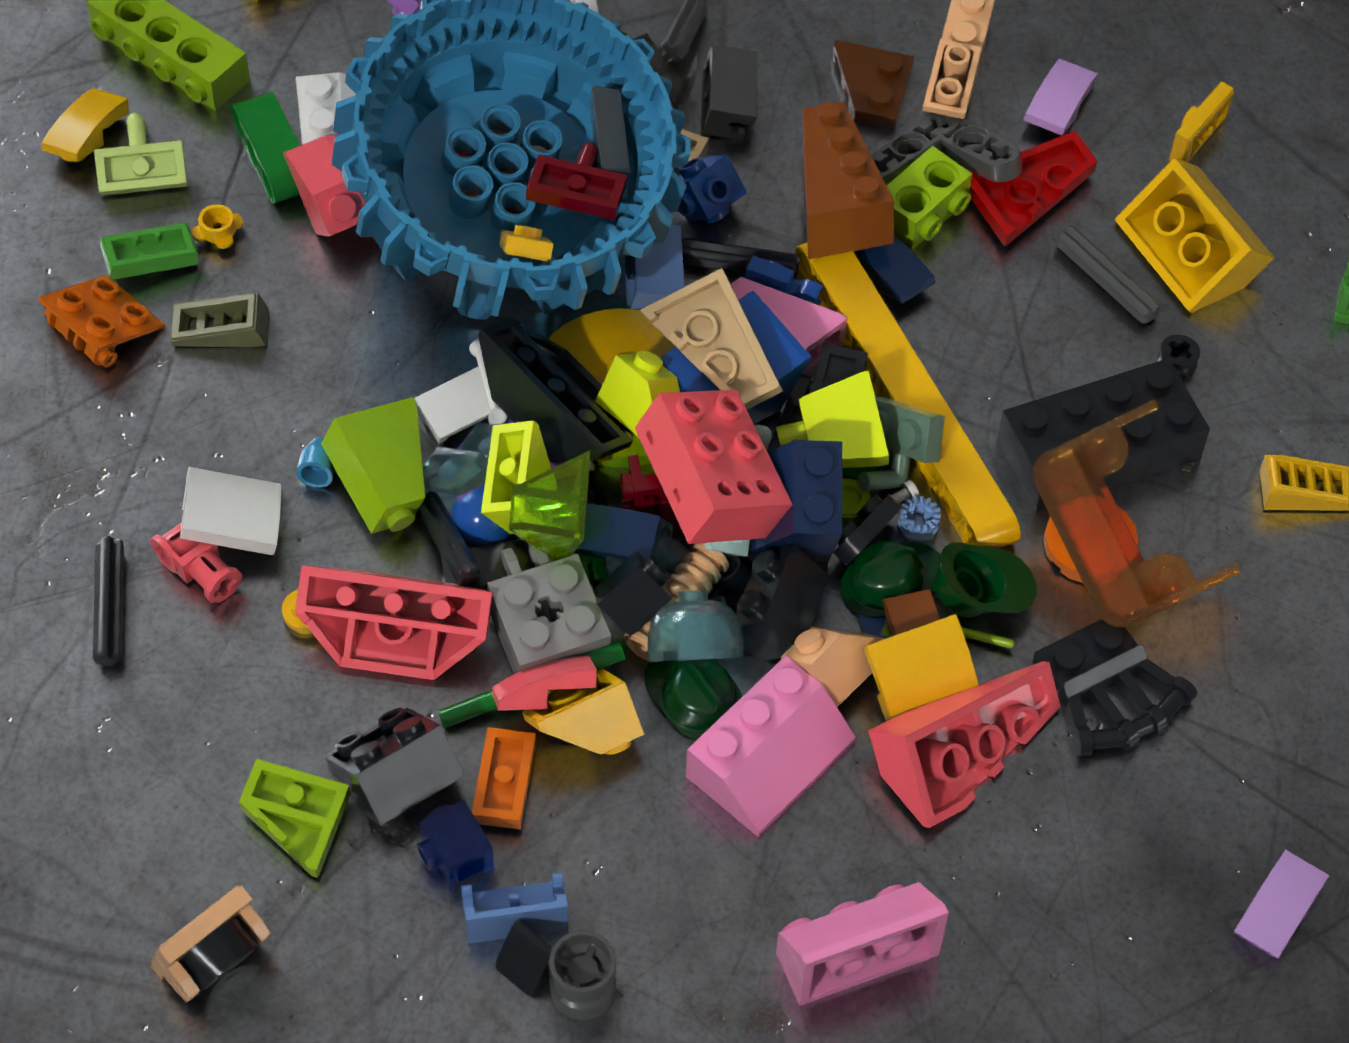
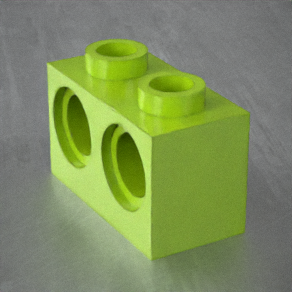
M934 146L930 147L887 185L894 200V236L911 251L925 239L927 241L933 239L948 218L953 214L958 216L968 206L971 200L969 192L972 173Z

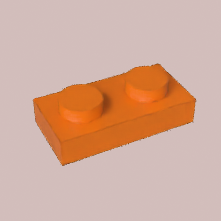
M487 727L471 813L472 823L521 829L536 747V733Z

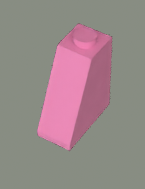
M743 277L731 283L738 300L754 291L812 356L803 374L818 365L823 343L839 347L844 345L847 318L841 313Z

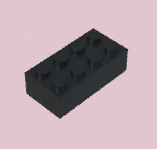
M1170 358L1003 410L997 442L1034 512L1037 513L1059 506L1075 498L1090 496L1201 460L1210 428Z

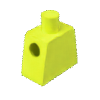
M869 370L801 397L798 400L803 421L776 427L780 446L793 440L842 441V468L884 466L889 464V453Z

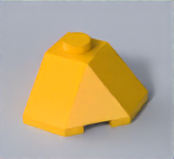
M603 668L596 671V688L548 690L547 709H529L522 712L525 721L540 732L600 755H612L622 752L631 746L632 740L644 735L626 683Z

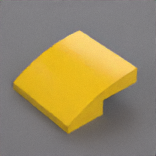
M956 614L869 644L863 648L880 692L877 695V699L886 721L908 710L979 685L970 652Z

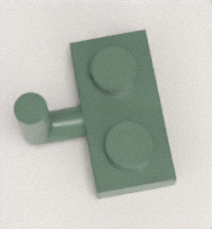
M875 397L887 449L892 451L890 470L861 472L858 475L857 483L863 491L902 488L903 483L908 480L910 458L924 463L939 462L945 416L886 397Z

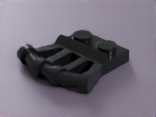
M1115 612L1034 653V664L1042 661L1050 662L1059 700L1067 710L1078 756L1092 755L1093 750L1123 747L1129 750L1140 743L1141 737L1149 733L1158 735L1168 729V722L1181 706L1189 705L1197 696V690L1191 682L1183 677L1172 676L1148 659L1144 646L1137 644ZM1136 674L1166 696L1158 705L1152 704L1133 678V675ZM1116 685L1136 712L1138 718L1132 721L1124 718L1105 690ZM1086 699L1090 701L1108 729L1090 730L1086 723L1082 701Z

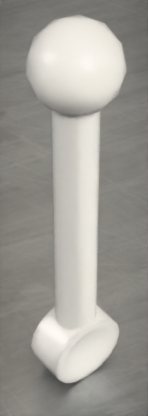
M476 339L470 344L469 350L477 359L491 409L488 422L492 427L493 425L505 424L507 414L491 399L479 339Z

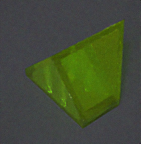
M590 451L512 487L509 530L555 561L571 556L584 540Z

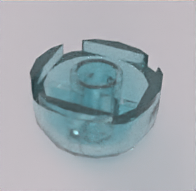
M708 591L679 592V602L663 605L655 613L649 626L648 662L744 657V643L740 621L735 612L725 603L708 600Z

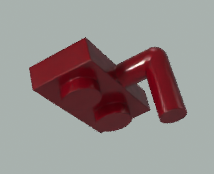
M586 142L580 148L576 163L538 154L527 185L526 200L615 221L626 189L627 175L597 168L598 148L594 143Z

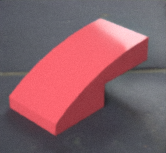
M590 656L568 657L548 661L519 671L492 687V697L498 711L547 709L548 690L596 688L597 669Z

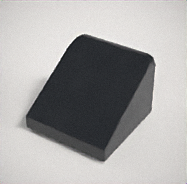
M516 921L512 925L497 957L496 969L526 995L533 996L550 979L549 958L553 947L524 923Z

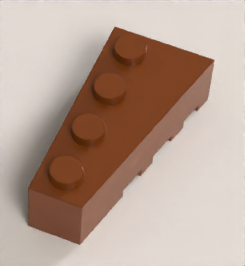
M844 101L837 103L827 102L819 106L802 109L808 260L894 244V200Z

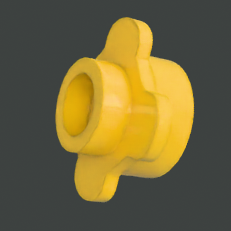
M221 204L209 205L200 212L198 216L199 225L192 229V236L197 242L208 241L220 249H225L232 246L233 235L237 229L242 228L243 219L241 215L233 213L227 206Z

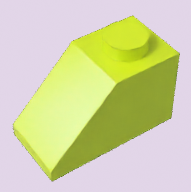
M641 350L635 353L615 356L595 402L638 437L635 426L658 394L680 392L677 377L663 366V361L657 355Z
M534 420L493 425L481 513L510 534L551 530L557 486L539 425Z

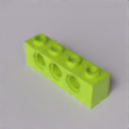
M165 0L86 1L90 17V28L99 39L110 41L122 49L128 58L135 62H142L151 68L161 80L165 82L171 81L183 89L197 103L202 102L217 111L250 82L246 52Z

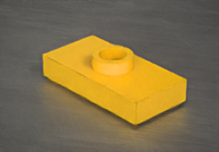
M1221 81L1199 107L1193 105L1187 111L1180 129L1175 133L1169 161L1175 157L1189 162L1228 117L1234 96L1233 87Z
M515 225L514 232L501 230L499 246L508 255L548 262V259L551 260L554 243L546 237H541L542 229Z

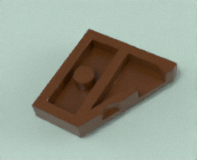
M835 40L833 57L835 61H838L841 70V83L844 93L849 97V109L853 121L895 130L913 69L914 56Z

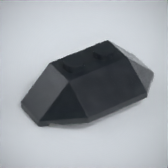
M514 318L480 330L478 338L491 399L514 423L534 420L539 425L545 449L551 461L599 460L631 446L633 436L630 430L595 402L602 385L568 350L539 333L524 329V324Z

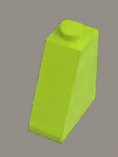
M413 397L334 418L321 445L370 533L373 534L387 529L396 532L408 527L415 520V514L425 499L418 411Z

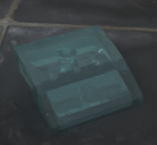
M476 423L457 449L438 446L423 465L424 488L426 490L459 496L485 484L494 424Z

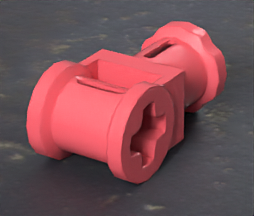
M182 522L163 536L157 534L150 538L151 547L163 565L169 571L177 573L186 584L195 579L204 589V596L210 603H220L228 599L242 581L241 572L236 567H228L220 559L218 545L180 539Z

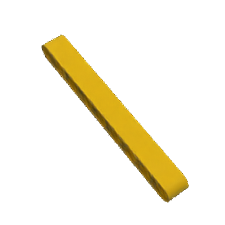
M807 242L796 246L795 254L800 256L799 270L803 278L823 286L818 297L821 300L820 306L839 312L847 318L844 346L868 353L865 371L869 370L875 397H886L945 416L939 462L924 463L913 460L963 543L1001 549L1018 542L1021 539V531L1014 511L854 252L808 260Z

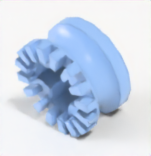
M914 496L911 500H905V503L902 504L903 507L900 509L897 524L903 538L910 542L926 543L937 535L941 514L940 507L937 508L936 502L932 503V499L928 498L926 500L924 496H920V498ZM914 514L923 515L925 524L922 528H920V525L915 527Z

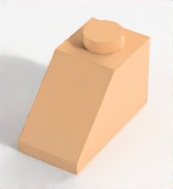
M812 626L795 639L794 644L781 656V659L788 656L823 684L838 707L872 674L863 648L886 638L863 632Z

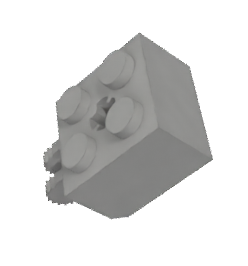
M540 539L528 543L529 555L535 565L534 568L522 571L518 557L512 548L501 550V558L507 576L487 583V591L493 592L490 616L513 674L548 661L581 656L611 644L610 631L601 609L597 605L596 597L579 555L575 554L550 562Z

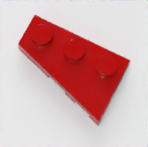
M1076 131L1020 152L1023 169L1021 174L1011 181L993 182L972 171L970 172L972 173L969 192L971 199L1004 247L1095 172L1097 159Z

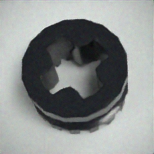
M1170 335L1160 345L1157 362L1170 358L1181 379H1183V376L1187 378L1190 374L1193 375L1197 368V361L1200 357L1199 345L1188 336ZM1182 352L1184 355H1187L1186 358L1183 356L1176 359L1171 357V353L1178 355Z

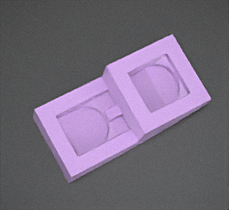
M1059 58L1035 94L1025 113L1024 121L1063 136L1075 121L1080 104L1093 89L1098 73Z
M1285 849L1235 928L1234 934L1279 960L1330 875Z

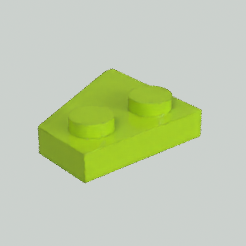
M256 758L240 797L239 805L241 810L311 876L318 878L348 803L351 790L348 784Z

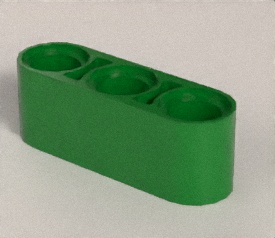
M265 93L232 104L231 113L236 129L272 203L275 204L299 196V191L283 152L300 145L274 93Z

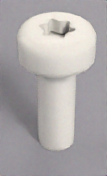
M912 480L904 482V489L891 495L899 503L907 499L911 500L914 496L920 498L919 490Z

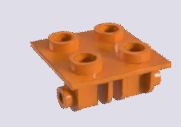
M106 274L38 297V302L46 308L44 315L47 317L48 325L57 329L68 342L73 343L77 350H84V354L96 366L110 367L117 359V353L114 352L116 345L157 331L165 326L161 320Z

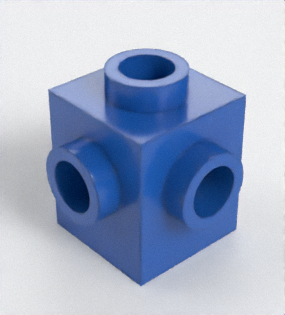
M728 155L706 156L703 159L698 157L688 161L686 165L679 168L680 175L678 176L686 184V189L678 212L687 221L705 220L706 223H713L729 213L728 206L747 194Z

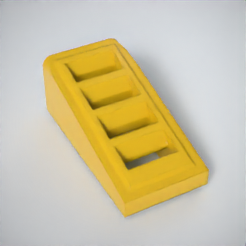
M1284 455L1264 456L1259 471L1264 510L1349 511L1348 466ZM1282 481H1289V485H1283ZM1299 481H1306V488L1299 487ZM1316 481H1323L1324 491L1317 490ZM1333 481H1341L1343 495L1334 493Z

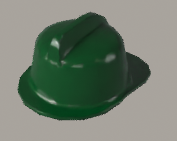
M879 540L868 544L857 555L854 563L847 568L841 578V594L845 604L855 613L866 617H886L882 599L928 590L935 581L934 578L939 569L940 553L920 542L904 541L896 543L890 540Z
M952 542L943 547L939 555V569L935 575V581L929 588L933 598L941 600L944 606L953 614L969 618L976 617L987 611L1002 613L1023 612L1032 606L1037 596L1036 580L1032 571L1022 559L1009 551L996 547L970 545L961 542Z
M689 644L672 645L665 651L661 650L662 657L657 662L649 661L644 672L645 687L651 698L672 724L685 736L697 740L742 698V695L728 671L703 648Z

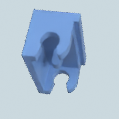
M671 225L665 242L654 244L653 248L642 259L630 255L624 256L627 309L641 310L684 287L681 226Z
M562 872L552 873L551 882L479 892H472L471 884L461 886L468 944L506 939L512 925L516 921L524 923L536 934L568 930V904L566 894H564Z

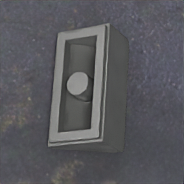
M594 86L591 89L590 113L594 144L598 148L597 168L628 176L631 171L620 90Z

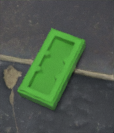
M187 222L100 237V248L111 280L198 265V252Z

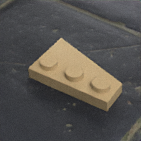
M722 268L640 310L643 316L718 390H737L746 409L783 392Z

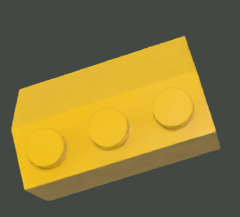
M1175 157L1114 219L1185 308L1192 313L1244 289L1275 258L1198 166Z

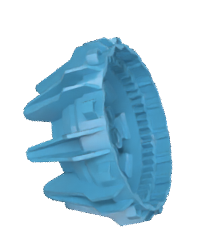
M421 0L420 11L416 14H395L391 18L389 33L384 38L370 37L367 39L363 58H353L346 72L345 83L356 95L336 103L333 131L339 134V136H336L334 140L332 165L342 171L341 175L347 190L360 192L366 202L359 211L356 233L360 237L373 236L382 250L380 261L384 266L392 265L406 282L416 279L421 273L431 276L441 270L459 276L453 307H457L459 314L465 317L483 320L491 315L498 317L506 287L524 289L532 301H537L539 308L545 314L565 305L577 310L582 307L585 295L596 289L608 295L615 293L622 273L618 259L625 255L642 259L653 248L654 244L664 243L674 218L671 212H677L686 184L673 169L688 163L691 147L690 138L681 134L686 119L685 114L680 110L672 108L669 99L673 86L670 79L660 76L658 72H654L650 64L655 51L644 39L632 40L628 35L625 36L620 32V23L616 21L612 23L599 13L589 9V5L584 2L574 4L567 0ZM594 86L620 90L631 173L627 176L626 189L615 221L526 200L527 185L538 154L576 163L581 146L586 142L594 143L590 113L591 89ZM499 129L505 132L506 134H496L491 130ZM532 146H541L548 151H539ZM456 152H467L471 157H463L456 154ZM498 169H509L513 172V174H505L500 172ZM463 191H472L479 196L469 197ZM505 208H514L520 214H511ZM515 225L542 229L541 237H546L554 243L551 260L548 259L547 262L506 254L499 246L501 230L514 232Z

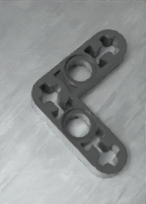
M936 113L925 116L871 154L886 186L932 146L959 165L993 182L1011 181L1017 178L1023 169L1020 149L1015 143L966 118L960 119ZM971 144H980L977 147L963 148ZM913 150L918 151V152L913 153V154H903V153L908 152V151H913Z

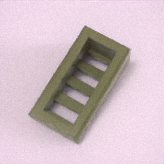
M258 292L174 304L170 342L175 347L267 346L269 309ZM191 318H197L195 330H190ZM209 318H214L213 327H209ZM228 318H233L232 324L227 325Z

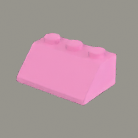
M785 656L687 749L686 778L759 837L855 743L856 736L823 684L788 656Z
M918 882L907 887L897 884L885 888L877 894L876 898L859 904L856 901L845 902L835 907L829 915L812 921L809 918H801L789 923L783 931L778 932L776 955L799 1006L939 956L949 912L945 904L921 883Z

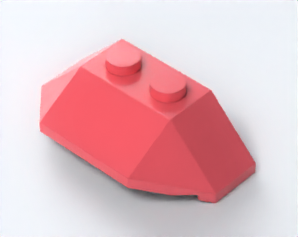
M301 565L295 614L306 624L315 638L340 667L435 680L487 640L493 592L468 586L464 587L454 583L363 570Z

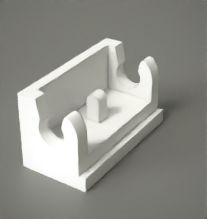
M479 366L414 398L417 404L419 426L435 449L442 446L448 437L487 418L491 411Z

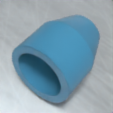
M324 437L314 438L303 449L297 466L296 475L298 479L310 487H326L333 480L335 468L321 445Z

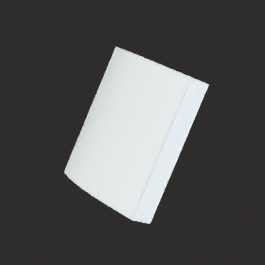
M189 467L182 506L183 517L180 539L274 556L279 532L281 484Z

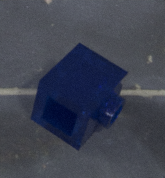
M465 800L452 806H440L431 811L426 819L420 822L422 841L417 844L418 852L429 871L437 868L450 891L494 869L493 847Z

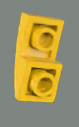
M96 88L90 89L74 101L57 119L42 141V151L58 155L63 160L78 162L85 159L95 149H99L104 145L103 129L109 128L113 123L129 114L128 98Z

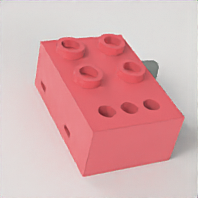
M737 390L659 393L635 426L638 437L688 544L767 538L793 505L766 450L772 438L771 430L766 426L753 424Z

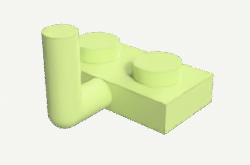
M131 113L127 118L130 146L94 150L100 196L188 186L182 140L147 144L146 136L148 129L143 116L139 113Z

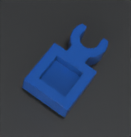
M756 256L752 257L746 268V279L820 306L821 300L818 297L822 291V285L811 280L794 279V270L788 269L775 261H767Z

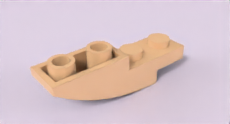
M951 0L922 111L965 119L980 68L995 0Z

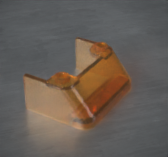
M1159 397L1042 454L1036 460L1032 471L1034 484L1099 616L1107 624L1114 627L1130 626L1226 581L1242 571V565L1238 558L1195 579L1188 563L1177 554L1161 553L1144 561L1103 476L1118 470L1128 457L1129 446L1121 426L1162 407L1163 405Z

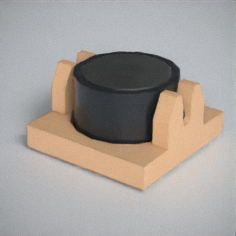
M237 885L160 945L151 961L150 967L160 980L166 978L174 990L186 1002H189L198 993L200 994L240 964L261 943L268 939L271 933L251 907L250 903L253 900L242 885L239 887Z

